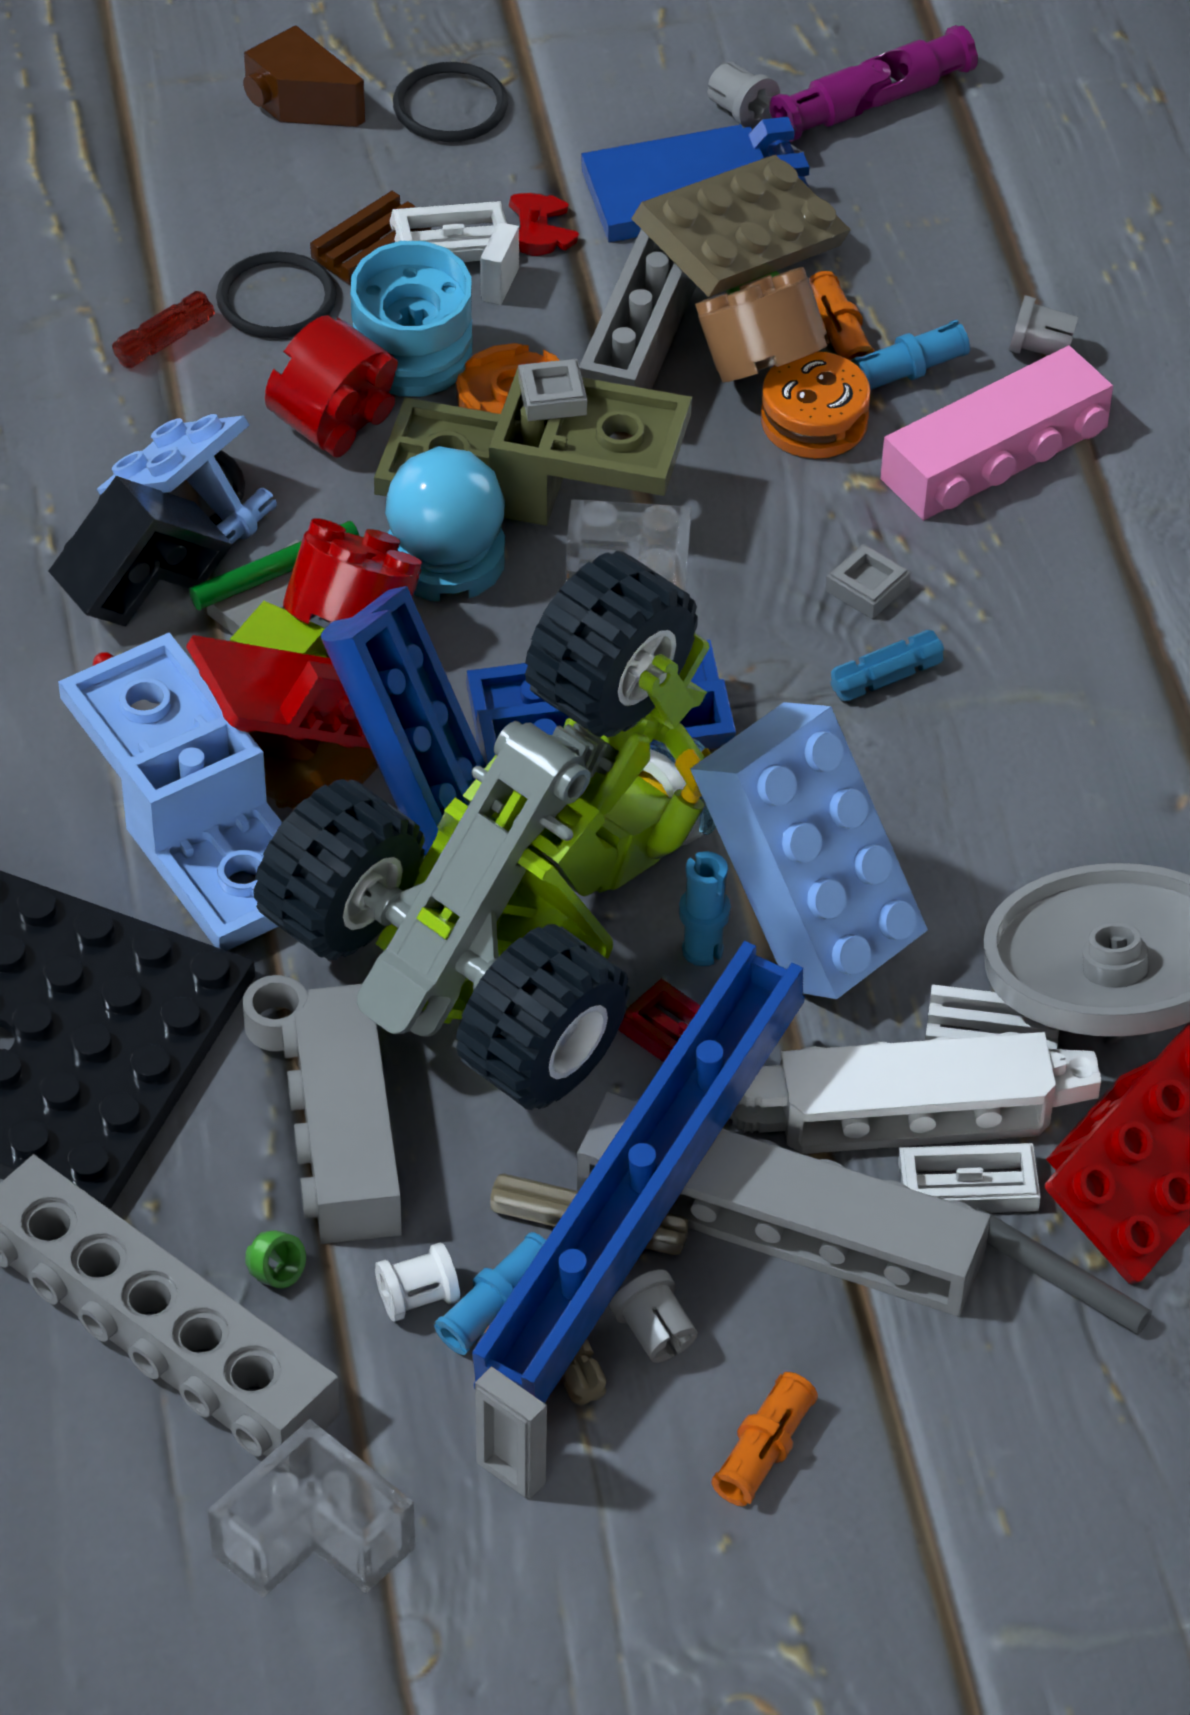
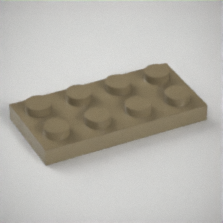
M776 154L643 201L631 218L708 297L839 247L851 231L836 215L835 209L827 201L819 198L798 177L796 170L790 164L781 160Z

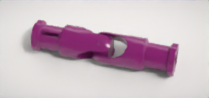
M962 25L949 27L944 36L928 42L919 39L865 60L857 66H850L811 81L808 89L793 95L778 94L773 96L769 102L771 117H789L794 129V139L789 141H795L800 139L802 132L821 124L830 127L846 121L870 108L886 105L937 85L940 77L957 70L966 73L975 70L978 64V53L974 39L970 32ZM890 77L895 79L897 82L892 84Z

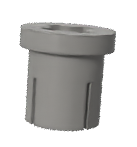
M734 62L724 63L717 67L709 79L708 85L710 87H707L708 97L713 102L730 111L737 123L743 127L751 126L752 129L762 119L771 118L769 102L773 96L780 94V88L776 81L763 74L754 75Z
M1025 295L1009 351L1020 354L1021 348L1050 355L1071 345L1078 316L1034 304L1036 298Z
M664 1269L653 1270L636 1277L614 1295L609 1305L617 1321L628 1324L649 1359L654 1363L663 1362L675 1356L667 1343L668 1340L677 1354H680L695 1341L698 1334L674 1295L676 1283L669 1272Z

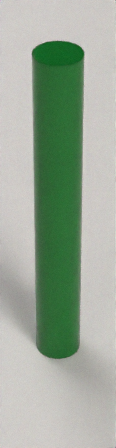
M352 521L340 524L346 529V533L359 536V532ZM302 541L191 587L189 594L197 610H202L293 571Z

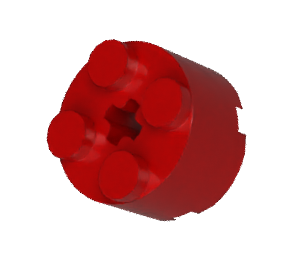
M329 315L321 316L310 322L291 340L283 351L291 357V360L282 374L275 369L272 370L265 390V405L267 409L316 446L338 458L350 449L358 430L368 422L373 425H379L392 411L395 397L389 391L394 381L398 360L346 321L338 317L336 321Z
M314 518L310 522L308 531L304 533L282 603L291 615L309 624L312 614L321 617L329 622V624L336 620L351 618L390 589L407 586L413 598L421 574L420 567L422 562L415 556L398 551L401 541L391 534L367 529L364 537L346 533V529L337 523Z

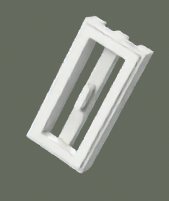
M501 201L393 209L390 217L391 229L396 230L395 242H430L449 249L462 259L463 262L480 261L496 225H499L500 222L507 223ZM492 222H493V225H491V226H478V227H465V226H464V225H466V224H479V223H492ZM443 226L439 230L410 231V229Z
M932 985L925 1041L938 1037L967 1038L994 1036L1005 1032H1017L1020 1034L1045 1032L1048 1049H1057L1058 1029L1042 1025L1023 1016L1008 1006L996 992ZM940 1025L979 1029V1031L940 1027Z
M1033 1143L899 1148L898 1166L899 1172H901V1183L912 1190L947 1201H960L975 1210L980 1207L988 1213L1039 1211L1041 1197ZM1021 1168L1022 1170L1012 1172H983V1169ZM957 1170L953 1174H916V1172Z

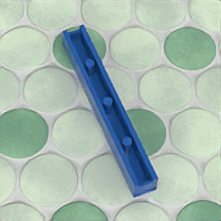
M744 940L473 1350L475 1382L492 1366L545 1404L805 1002V996L803 995V967L791 962L789 967L785 969L757 956L756 946Z

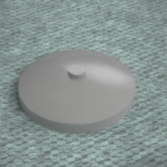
M1107 863L1062 870L1026 884L1012 893L996 908L985 929V970L992 988L1008 1006L1023 1016L1042 1025L1076 1034L1109 1037L1133 1036L1164 1031L1190 1022V875L1151 865Z

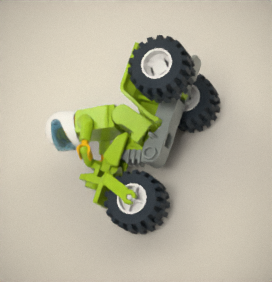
M615 551L613 554L607 552L599 555L592 563L590 561L587 562L564 583L548 604L534 630L525 661L528 665L525 677L526 682L530 684V690L569 717L566 719L564 728L556 726L553 735H548L531 722L521 724L518 721H514L508 724L501 731L495 742V756L485 768L476 766L472 769V776L476 780L463 794L469 806L456 797L444 810L445 813L437 826V836L425 858V850L422 848L425 842L424 834L419 830L420 826L358 781L351 779L347 782L344 779L334 781L329 786L324 785L315 790L309 798L304 799L295 807L293 812L285 818L277 829V832L264 851V857L258 866L255 879L258 881L254 887V899L258 901L256 907L259 912L319 957H325L327 960H337L340 956L347 957L354 954L361 946L365 947L382 931L375 944L383 949L384 952L378 956L357 995V1005L363 1014L392 1034H404L411 1030L413 1033L424 1037L436 1034L443 1023L450 1024L453 1019H462L456 1039L459 1040L456 1050L458 1056L462 1058L461 1061L525 1109L533 1110L534 1108L542 1109L548 1107L554 1101H559L577 1087L592 1072L607 1052L618 1032L627 1009L626 1004L630 993V987L627 985L628 977L621 968L608 960L613 948V939L575 892L585 897L595 891L601 893L609 889H618L657 863L660 858L674 852L680 846L691 843L703 834H711L716 828L690 768L711 753L698 740L693 739L686 728L680 723L691 708L701 704L707 694L705 690L691 682L709 650V643L695 633L698 625V615L695 614L697 609L695 600L690 597V594L625 552Z

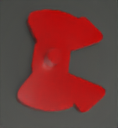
M536 193L511 195L509 207L519 215L520 221L519 252L530 256H541L554 252L556 245L562 250H567L577 243L579 236L577 231L548 225L547 221L549 217L566 214L569 207L567 202L553 195L545 196Z

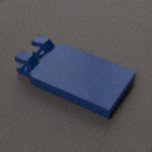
M789 117L762 119L753 130L751 126L743 128L740 124L581 153L582 173L608 242L638 237L641 228L631 218L641 202L775 154L781 160L790 164L796 170L798 177L807 186L808 184L804 176L809 175L810 169L804 152L794 153L789 140L794 139V129Z

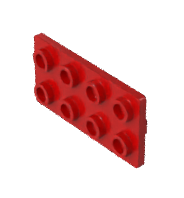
M192 635L187 643L186 648L199 669L200 676L206 682L217 701L224 719L234 728L244 732L261 731L286 735L295 740L312 739L337 743L346 748H355L356 746L370 748L330 658Z
M1190 1022L1183 1027L1156 1059L1121 1075L1046 1158L1049 1164L1056 1170L1045 1183L1046 1191L1125 1281L1131 1285L1141 1282L1190 1225Z

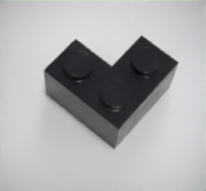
M115 476L107 489L100 495L97 503L73 537L65 544L63 551L48 572L85 615L126 627L159 580L189 589L207 581L233 544L194 501L167 492L163 493L161 490Z

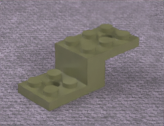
M518 368L501 414L405 397L374 476V494L387 496L390 483L402 464L413 456L441 446L470 451L495 471L505 498L504 518L547 526L563 478L665 496L691 417L692 397L582 377L587 397V415L527 421L518 380ZM614 432H626L632 435L631 438L624 440L610 438Z

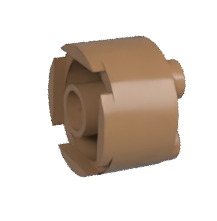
M799 267L774 277L768 275L739 286L740 290L729 295L723 293L695 304L698 318L722 383L758 374V370L773 365L779 367L827 347V344H830L804 267Z

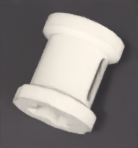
M441 1242L431 1245L429 1253L392 1265L386 1259L375 1263V1276L379 1293L387 1314L393 1322L404 1319L406 1311L439 1300H444L450 1305L460 1300L457 1274L449 1252Z

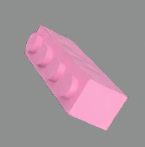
M1068 345L885 436L880 479L924 521L946 509L957 507L965 499L991 486L1004 483L1011 476L1038 462L1048 461L1056 453L1084 439H1090L1098 435L1103 429L1108 427L1113 385Z

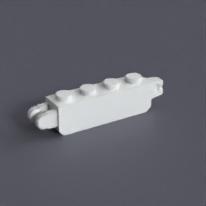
M1005 1032L994 1036L967 1038L938 1037L926 1041L872 1042L866 1045L831 1048L811 1046L800 1050L781 1051L780 1065L763 1066L731 1114L730 1119L733 1120L732 1125H736L737 1130H744V1133L746 1131L753 1133L756 1130L759 1133L785 1131L787 1145L801 1154L1040 1136L1050 1125L1053 1107L1099 1098L1101 1076L1094 1051L1048 1049L1045 1032L1021 1034Z

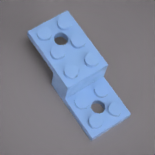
M170 632L58 681L60 699L121 778L127 831L215 947L228 951L279 927L261 914L256 907L258 901L254 899V887L258 880L247 884H238L228 879L232 874L240 871L256 875L258 866L264 857V851L282 824V821L267 803L264 753L248 732L234 728L224 719L222 710L208 685L200 676L199 669ZM144 699L151 703L160 704L154 709L145 711L131 707L133 703Z

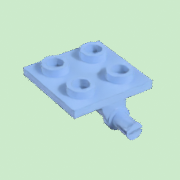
M210 414L197 421L186 423L181 418L173 419L158 427L151 434L153 442L143 451L133 452L116 462L112 467L114 475L97 488L98 493L101 495L115 476H119L165 493L172 492L182 482L187 480L223 520L217 527L232 544L238 539L245 540L253 535L258 528L257 522L277 506L276 499L269 500L273 497V494L265 488L257 489L250 498L241 504L214 457L215 454L250 426L244 415L218 418L216 414Z

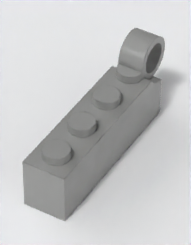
M282 975L266 976L253 982L244 993V1027L248 1039L257 1047L268 1051H284L285 1058H298L299 1070L287 1071L291 1111L304 1110L306 1122L294 1124L298 1164L311 1163L312 1177L300 1178L304 1219L317 1217L321 1244L402 1236L400 1190L377 1025L363 1014L357 1005V995L362 984L308 989L307 993L304 986L293 978ZM275 1007H282L293 1011L292 1014L281 1019H269L260 1015L263 1011Z

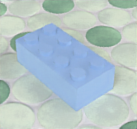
M783 702L690 768L777 964L785 969L789 967L791 962L803 967V994L838 999L928 931L831 706Z

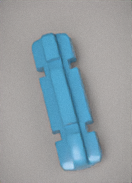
M925 630L908 638L909 644L907 645L904 640H900L859 657L860 664L858 665L856 661L851 660L832 669L831 687L841 701L848 702L865 695L866 687L870 691H874L915 674L914 667L918 666V669L923 671L938 665L943 661L944 646L942 641L938 639L934 631Z

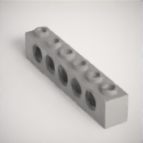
M33 1154L0 1183V1267L6 1268L10 1265L29 1280L35 1292L50 1304H57L59 1302L76 1314L81 1324L93 1337L102 1342H106L109 1339L129 1354L134 1365L144 1375L151 1379L162 1378L180 1392L184 1402L195 1413L205 1418L210 1415L231 1430L234 1438L247 1452L254 1456L264 1454L282 1469H285L340 1416L338 1375ZM100 1275H108V1276H105V1277H98V1278L96 1277V1276H100ZM159 1312L153 1315H145V1313ZM200 1349H210V1351L202 1353L194 1352ZM250 1387H262V1388H263V1389L256 1390V1391H247V1390H245V1389L250 1388Z

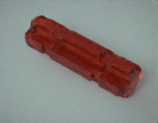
M195 291L181 299L182 302L171 305L139 325V328L132 329L118 337L117 341L112 345V350L121 365L125 368H133L146 360L147 356L156 354L187 335L188 331L195 330L208 322L214 316L215 309L212 303L209 302L206 294L201 291Z

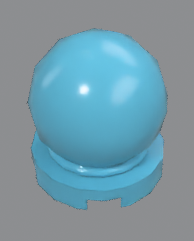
M438 446L409 458L399 467L390 483L386 496L385 514L390 527L388 534L397 537L401 541L398 551L410 554L421 560V574L414 596L429 601H440V593L455 594L469 590V598L478 596L493 586L504 570L505 534L501 526L504 518L505 498L495 471L470 451Z

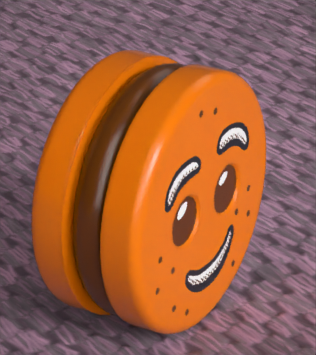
M817 351L779 367L773 365L764 378L762 389L761 424L766 436L783 451L804 458H830L851 450L863 439L868 427L871 394L868 378L852 361L837 354Z

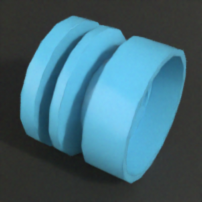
M398 241L378 247L361 259L351 275L350 295L353 327L398 360L394 381L389 393L397 396L424 397L444 391L456 383L458 375H461L465 370V363L472 357V277L462 259L449 249L430 242Z

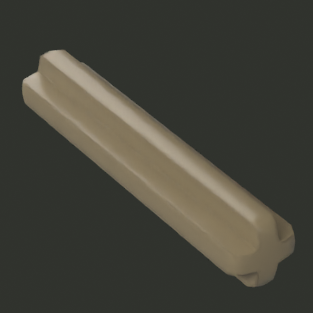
M503 1173L499 1174L494 1182L490 1196L491 1209L496 1213L555 1227L578 1191ZM667 1213L645 1248L671 1255L681 1254L688 1236V1219L681 1215Z

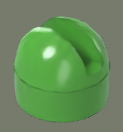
M277 1230L261 1232L256 1236L252 1245L247 1247L245 1264L249 1273L259 1282L275 1288H286L294 1284L301 1276L306 1264V1251L302 1241L294 1235ZM269 1257L279 1263L274 1270L268 1264Z

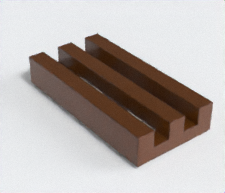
M392 190L310 243L311 258L350 285L351 275L362 258L378 247L395 243L396 230L380 239V237L392 230L390 225L392 210L416 207L409 201L401 205L400 195ZM431 227L410 229V231L431 230ZM360 250H362L360 253H358L357 255H355L354 257H352V258L349 259L348 261L342 263L343 261H345L346 259H348V258L351 257L352 255H354V254H356L357 252H359Z

